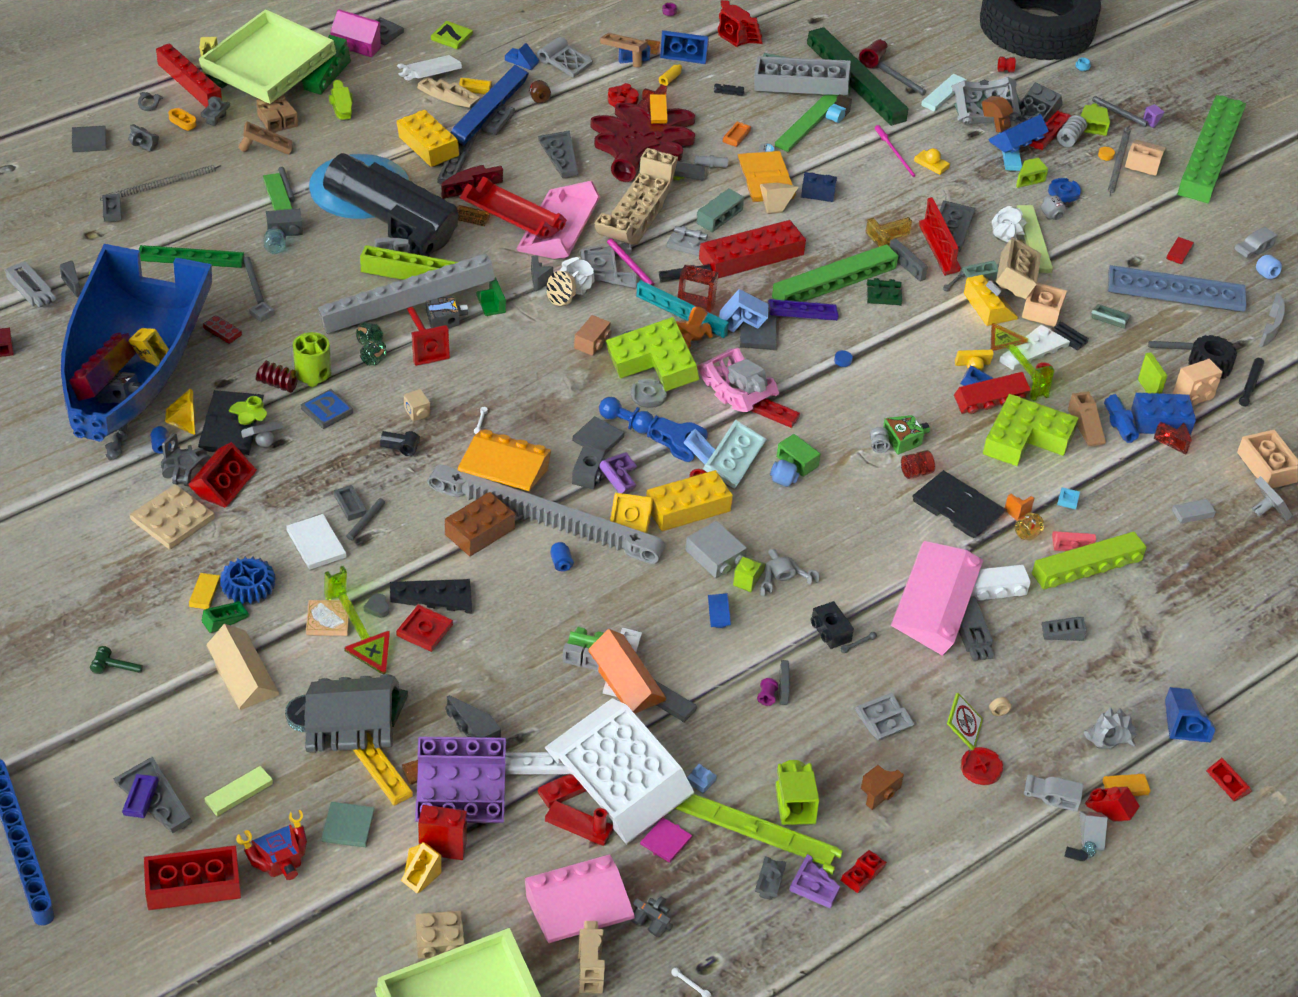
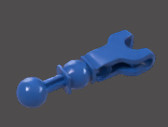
M606 397L599 404V412L602 417L609 420L619 417L629 421L628 429L631 430L633 427L640 434L647 433V437L667 446L675 458L685 462H690L695 457V454L684 444L691 431L696 429L706 440L708 438L707 430L695 423L686 422L678 424L663 417L659 418L657 415L653 417L648 411H640L639 407L634 412L622 408L620 401L615 397Z

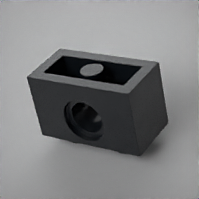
M835 601L813 608L810 619L813 628L817 629L822 641L827 643L830 649L852 642L854 628Z

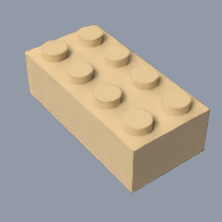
M1011 237L1001 252L996 283L1001 288L1012 291L1015 296L1026 299L1037 284L1041 253Z

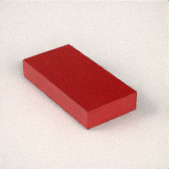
M1178 237L1168 252L1166 259L1183 264L1194 242Z

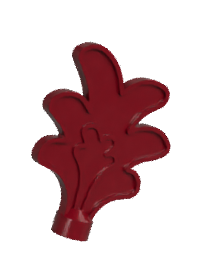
M617 103L615 105V115L617 117L598 115L592 117L590 127L596 132L601 133L594 138L595 148L609 153L615 158L611 165V172L617 180L622 182H629L634 179L640 169L641 156L647 148L678 157L677 161H680L683 157L682 146L695 143V133L685 127L695 124L696 115L686 109H667V123H651V114L645 108L631 103Z

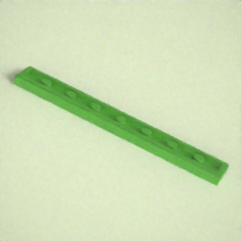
M827 94L821 97L775 141V147L789 152L826 116L829 107L835 103L838 95Z

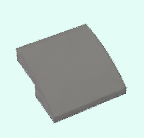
M893 693L861 704L855 709L861 721L877 740L914 726L905 707L900 708Z

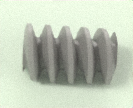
M1079 115L1071 116L1058 132V142L1064 147L1073 146L1087 128L1086 120Z

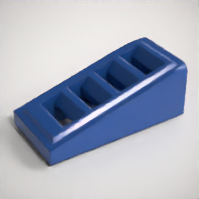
M970 365L960 384L966 386L994 378Z

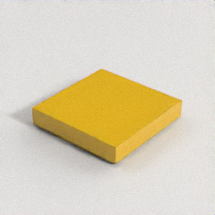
M615 493L610 521L648 534L654 499L652 497Z

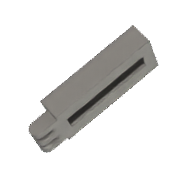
M26 261L5 269L7 279L32 306L37 305L40 308L43 306V303L45 305L49 304V299L51 302L56 301L51 288Z

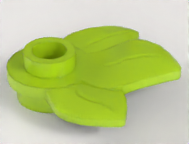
M257 396L249 397L246 402H237L229 409V412L239 415L238 421L242 425L251 424L255 419L263 421L267 416L264 403Z

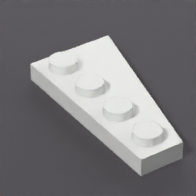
M1041 324L1023 338L1028 343L1013 346L1000 356L999 362L1012 370H1016L1031 363L1033 359L1039 360L1049 352L1052 354L1061 347H1068L1070 341Z

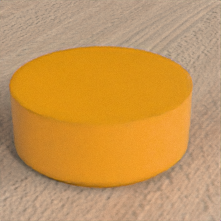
M1101 147L1099 149L1098 156L1100 159L1110 161L1114 158V149L1110 147Z

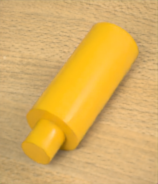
M680 64L673 65L659 77V83L662 86H667L681 74L682 66Z

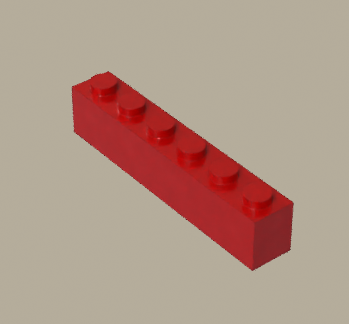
M170 43L156 48L158 65L203 106L207 107L209 105L208 100L211 97H219L222 101L221 88Z

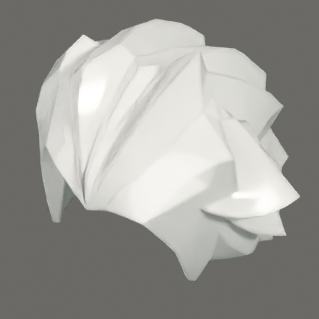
M1007 206L995 215L992 220L993 235L1009 242L1011 237L1017 239V235H1025L1023 229L1027 222L1022 217L1023 213L1020 208Z
M580 257L562 262L560 271H567L570 276L574 277L576 294H585L586 290L590 289L591 285L595 282L591 265L585 260H579Z

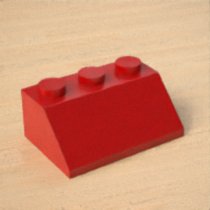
M231 442L219 448L188 485L201 499L225 508L257 469Z

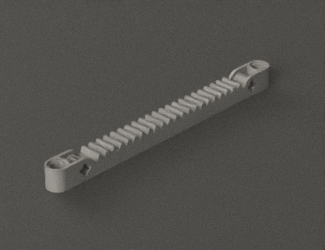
M437 465L427 480L428 485L433 490L453 497L467 495V500L474 498L475 501L486 493L491 492L513 512H516L517 517L523 514V519L531 517V521L537 519L538 524L545 522V526L552 524V529L558 526L559 531L566 529L567 534L573 531V536L580 534V538L587 536L588 541L595 539L594 543L602 541V546L608 543L609 548L616 546L617 551L623 548L628 556L650 564L658 562L665 549L664 541L656 536L472 474L458 471V469L446 465Z

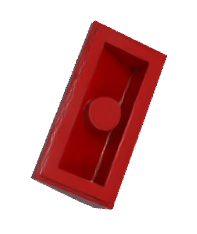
M1223 758L1206 770L1233 801L1252 792L1248 784Z

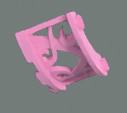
M739 348L728 349L722 354L697 365L708 387L712 386L716 391L715 396L724 404L729 403L732 405L734 410L748 412L753 409L752 405L770 395H779L776 382L773 378L766 377L768 386L761 393L755 391L749 394L740 388L729 386L728 366L744 360ZM728 356V364L725 367L723 359ZM719 361L720 366L713 365L714 363Z

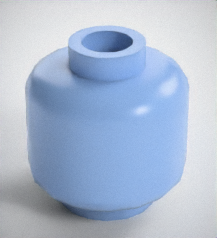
M1272 255L1262 256L1256 264L1257 272L1266 279L1277 277L1282 269L1281 262Z

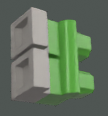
M577 627L575 632L571 631L569 640L563 648V662L576 666H581L582 663V667L598 670L599 665L588 650L604 633L595 632L594 636L587 635V630L581 627Z

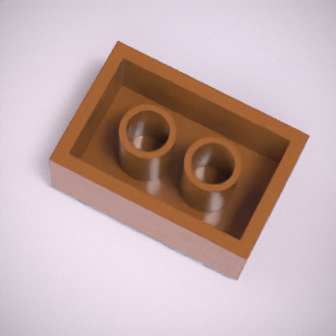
M491 492L486 493L445 518V536L470 557L515 529V513Z

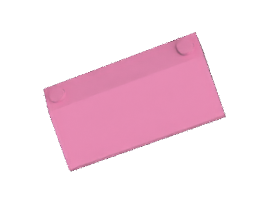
M593 181L550 189L540 207L555 214H562L567 219L565 227L546 239L539 238L526 231L516 248L517 251L551 259L568 257L600 198Z
M924 541L891 626L943 656L955 642L983 559L968 550Z

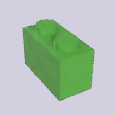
M792 434L778 443L776 457L797 466L796 472L804 477L819 467L821 453L797 435Z

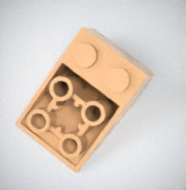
M1135 139L1129 150L1125 167L1156 176L1166 147Z

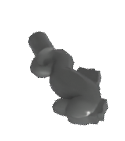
M127 424L114 434L113 442L105 445L107 450L105 455L108 460L116 459L122 453V450H120L122 446L121 441H125L128 438L126 433Z

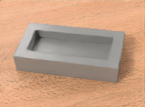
M1207 499L1173 505L1172 512L1180 524L1214 517L1216 512Z

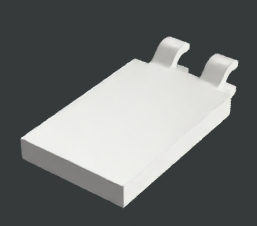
M447 55L409 65L401 63L397 67L403 68V72L398 74L409 81L413 78L419 79L461 69L462 65L460 61Z

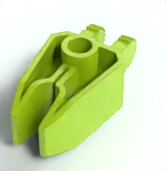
M335 80L333 82V89H331V95H329V103L333 106L337 118L340 120L351 119L352 93H349L348 87L343 86L342 81Z

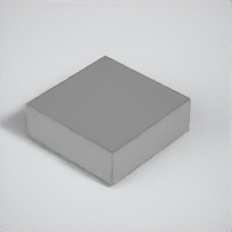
M261 302L250 308L249 313L258 321L263 322L274 316L275 310L265 302Z

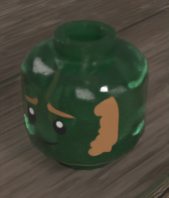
M364 322L356 330V338L360 344L373 347L382 341L383 332L379 325Z
M370 339L360 349L361 360L368 366L378 365L387 356L385 343L381 340Z

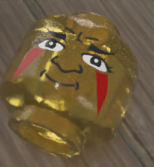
M1028 512L1016 521L1015 532L1022 540L1031 541L1043 532L1044 521L1040 515Z

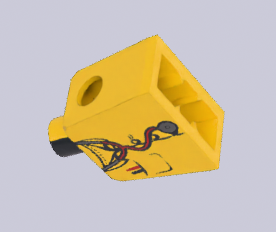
M141 328L129 339L138 356L157 367L169 351L156 329Z

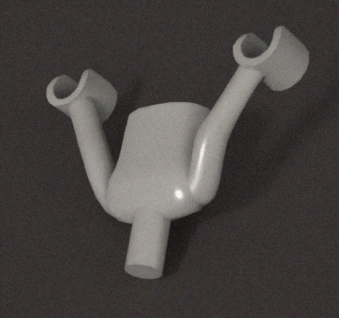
M771 549L768 553L772 560L766 563L765 582L761 584L760 595L765 596V591H769L772 594L771 572L778 581L790 579L798 573L807 579L808 584L812 583V579L818 582L820 574L816 570H810L808 573L805 572L792 558L779 557L776 550Z

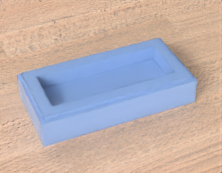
M696 429L691 431L684 441V444L704 465L715 451Z

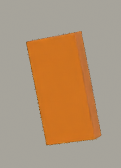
M737 121L723 137V142L737 147L749 134L751 126Z

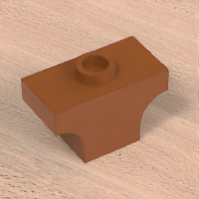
M877 765L863 775L861 789L868 795L866 805L873 810L884 800L891 799L895 792L901 788L904 774L899 770L886 771Z

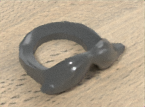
M141 92L138 99L139 108L145 111L154 110L163 97L158 94L153 96L148 92ZM144 98L154 99V103L151 106H143L142 100Z

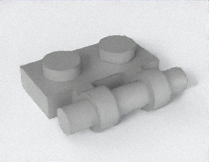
M675 226V233L671 234L667 242V248L699 256L700 243H703V240H707L708 234L702 233L701 230H690L685 226Z

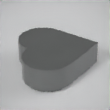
M380 593L372 595L363 606L364 612L376 617H385L389 613L386 597Z

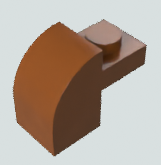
M991 96L981 101L984 117H994L996 132L1001 133L1011 127L1009 114L1013 113V109L1005 98Z

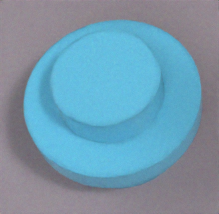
M1079 58L1075 66L1080 71L1089 70L1091 67L1090 60Z

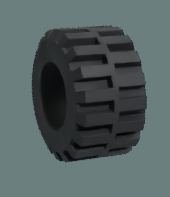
M1204 335L1194 341L1188 364L1192 365L1210 359L1222 371L1221 378L1224 379L1232 372L1237 357L1236 347L1220 336Z

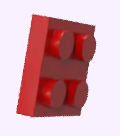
M418 604L397 629L396 635L432 652L453 626V620Z

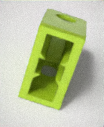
M1095 103L1085 105L1081 113V117L1087 122V128L1084 132L1107 136L1110 124L1107 109L1099 107Z

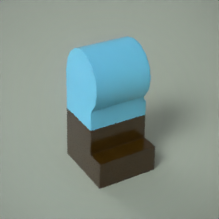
M839 94L835 103L829 107L826 119L833 120L836 123L841 122L850 112L852 99Z

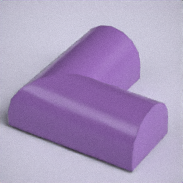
M627 452L605 459L600 463V469L618 493L628 494L637 486L628 474V472L635 470L637 465Z

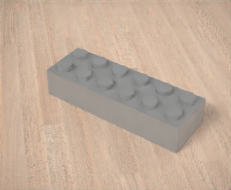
M758 56L754 75L755 91L848 95L851 61Z

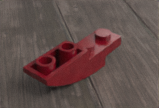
M479 165L452 175L441 183L442 199L460 196L467 184L476 188L483 176L488 178L493 184L503 183L502 166L485 168L484 165Z

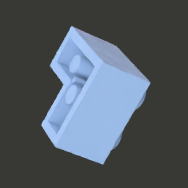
M738 289L720 310L719 318L729 322L728 330L732 332L743 321L759 329L768 319V304Z

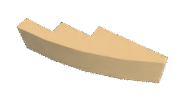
M425 77L417 86L418 89L430 96L458 106L471 107L480 99V97L454 82L450 85L442 79L436 82L430 77Z

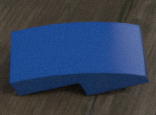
M728 593L708 595L711 627L724 628L731 625Z

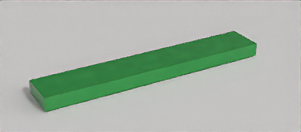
M140 245L139 247L141 261L173 263L175 258L208 263L212 266L242 268L245 257L244 252L146 245Z

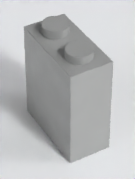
M715 521L688 536L685 551L712 576L718 578L738 566L742 557H746L747 548L718 521Z

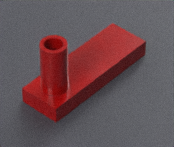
M554 801L545 815V822L602 846L606 844L613 832V825L606 822L607 811L603 808L595 809L594 816H591L563 803Z

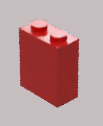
M422 805L418 822L419 844L425 842L441 854V858L463 860L467 844V811Z

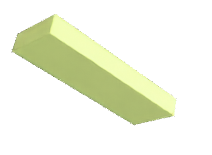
M259 766L205 797V803L216 816H219L271 786L273 779Z

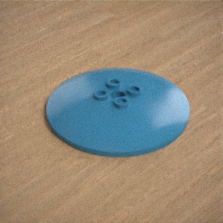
M350 154V156L364 162L368 166L376 162L409 180L405 170L387 158L371 154ZM333 159L323 163L314 171L310 178L309 190L313 201L320 208L345 218H374L369 213L339 199L324 189V175Z

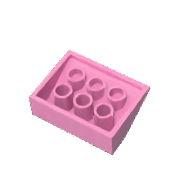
M610 854L525 878L526 898L548 943L579 935L580 929H584V921H598V929L635 918L620 873Z

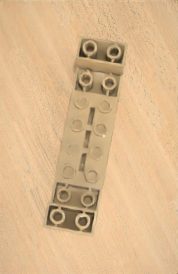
M647 148L641 156L639 175L611 215L601 213L595 221L597 233L631 245H638L663 208V203L673 180L678 157Z

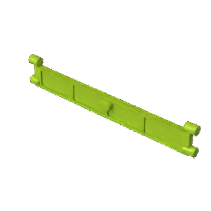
M696 794L691 795L674 808L804 858L808 854L813 858L812 861L823 864V870L831 875L834 874L836 868L832 866L834 858H841L843 850L838 849V847Z

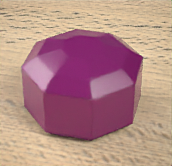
M665 3L662 6V12L664 15L674 16L677 13V6L673 3Z

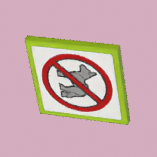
M956 693L947 725L971 750H974L983 718L959 693Z

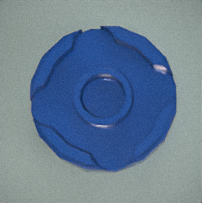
M1057 178L1049 184L1048 192L1050 196H1058L1062 202H1073L1080 197L1081 187L1075 181L1071 182L1067 178Z

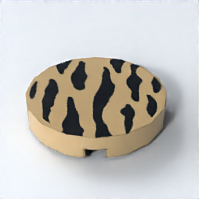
M556 271L549 277L546 292L551 303L558 306H566L571 303L572 297L576 294V283L574 277L570 276L569 272Z

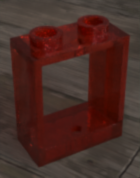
M685 264L680 273L678 298L696 307L704 308L707 312L711 313L715 306L718 272ZM686 280L709 285L708 297L685 292Z

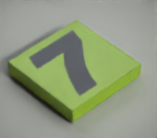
M446 21L431 35V40L458 49L473 35V30Z

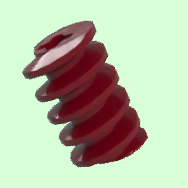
M267 360L258 368L256 373V381H261L263 384H268L278 389L280 388L283 391L287 390L289 393H292L297 386L298 379L295 370L292 369L289 372L288 367L283 369L282 365L277 366L276 363H271L270 365V362Z

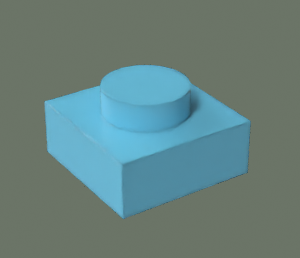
M1061 487L1057 505L1076 510L1080 492Z

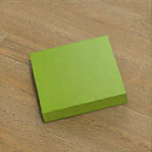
M1151 352L1146 353L1138 381L1146 393L1162 394L1167 374Z

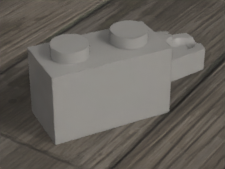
M748 359L728 366V378L732 384L749 394L755 391L761 393L766 390L768 383L765 369Z

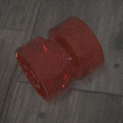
M924 450L916 454L912 453L902 456L901 469L907 479L919 477L920 474L923 476L934 473L935 461L932 453L929 450Z

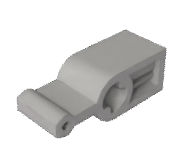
M1263 227L1250 234L1244 242L1235 245L1234 249L1246 258H1249L1254 253L1259 255L1274 247L1277 234Z
M1027 775L1024 795L1041 798L1044 803L1050 806L1077 812L1084 784L1057 777H1048L1045 780L1033 775Z

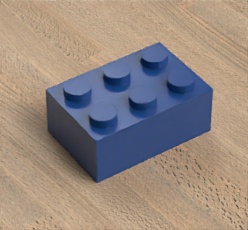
M1164 393L1135 394L1131 410L1138 433L1191 435L1196 418L1189 395Z

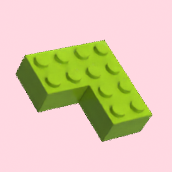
M674 317L606 340L609 355L620 379L654 367L665 392L699 380L697 365Z
M1009 394L986 438L983 455L1018 466L1028 444L1064 456L1075 433L1079 418Z

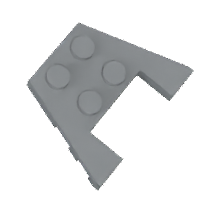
M625 242L618 244L626 254H631V244ZM599 245L581 249V260H585L591 265L595 280L636 288L635 272H617L615 254L617 253L610 246L602 247Z

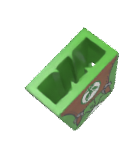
M912 415L889 417L884 420L883 427L888 430V439L897 455L921 446L924 434L930 432L927 422L919 424Z

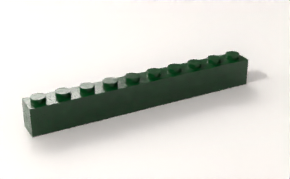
M825 27L809 31L807 44L822 59L851 61L849 86L890 126L907 121L909 108Z

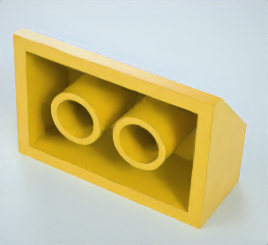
M978 275L967 278L964 295L986 326L1018 319V316L1003 296H996L986 286L989 281L986 277Z

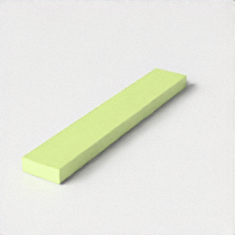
M1017 205L1016 208H1020L1023 213L1022 217L1027 222L1023 229L1026 244L1041 253L1038 273H1052L1053 267L1033 205Z

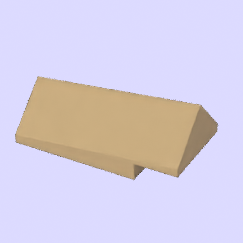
M224 624L207 643V648L215 661L216 669L238 708L242 710L278 696L279 692L247 632L243 629Z

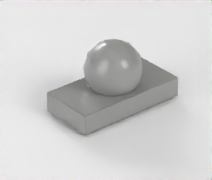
M278 421L253 426L242 430V437L256 435V443L260 447L267 448L274 442L272 432L282 429L283 424Z

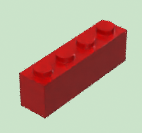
M1019 372L961 386L955 392L954 397L961 414L967 412L972 414L979 409L984 408L988 410L999 404L1003 406L1009 394L1026 399L1031 389L1024 373Z

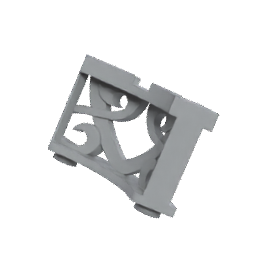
M1006 77L990 81L988 85H980V82L963 80L952 85V92H955L959 113L957 121L964 124L994 123V117H984L983 110L975 104L983 94L989 98L992 96V93H997L996 96L1012 101L1013 113L1009 114L1010 121L1021 116L1016 92V80ZM1010 89L1011 96L1006 97L1007 91Z

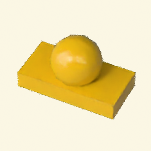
M931 148L928 151L923 150L914 158L916 163L939 175L950 167V163L941 159L940 151L935 148Z
M959 350L955 358V366H967L969 368L971 365L982 371L984 365H990L994 355L993 350Z

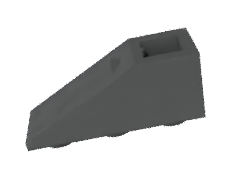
M450 695L447 696L445 710L450 718L453 717L460 732H464L467 737L501 738V728L490 714Z

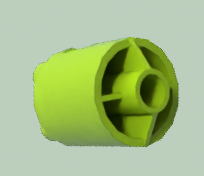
M315 332L303 333L296 337L292 344L296 377L299 381L307 383L308 386L315 387L318 383L325 381L331 376L329 340L326 336Z

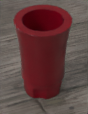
M878 39L860 51L859 60L866 68L877 66L881 57L886 53L888 47L886 41Z

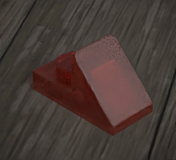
M1160 422L1154 435L1155 440L1185 455L1188 453L1192 442L1185 423L1178 429H1175Z

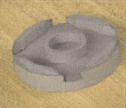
M647 378L638 380L636 384L634 383L630 395L637 405L653 408L662 405L666 401L667 391L665 392L660 381Z

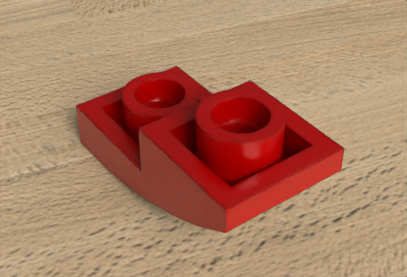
M868 850L857 859L852 868L842 875L840 881L856 893H859L880 873L887 862Z

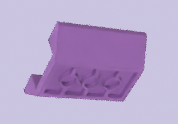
M418 737L415 822H419L422 805L465 810L467 811V823H504L506 738Z

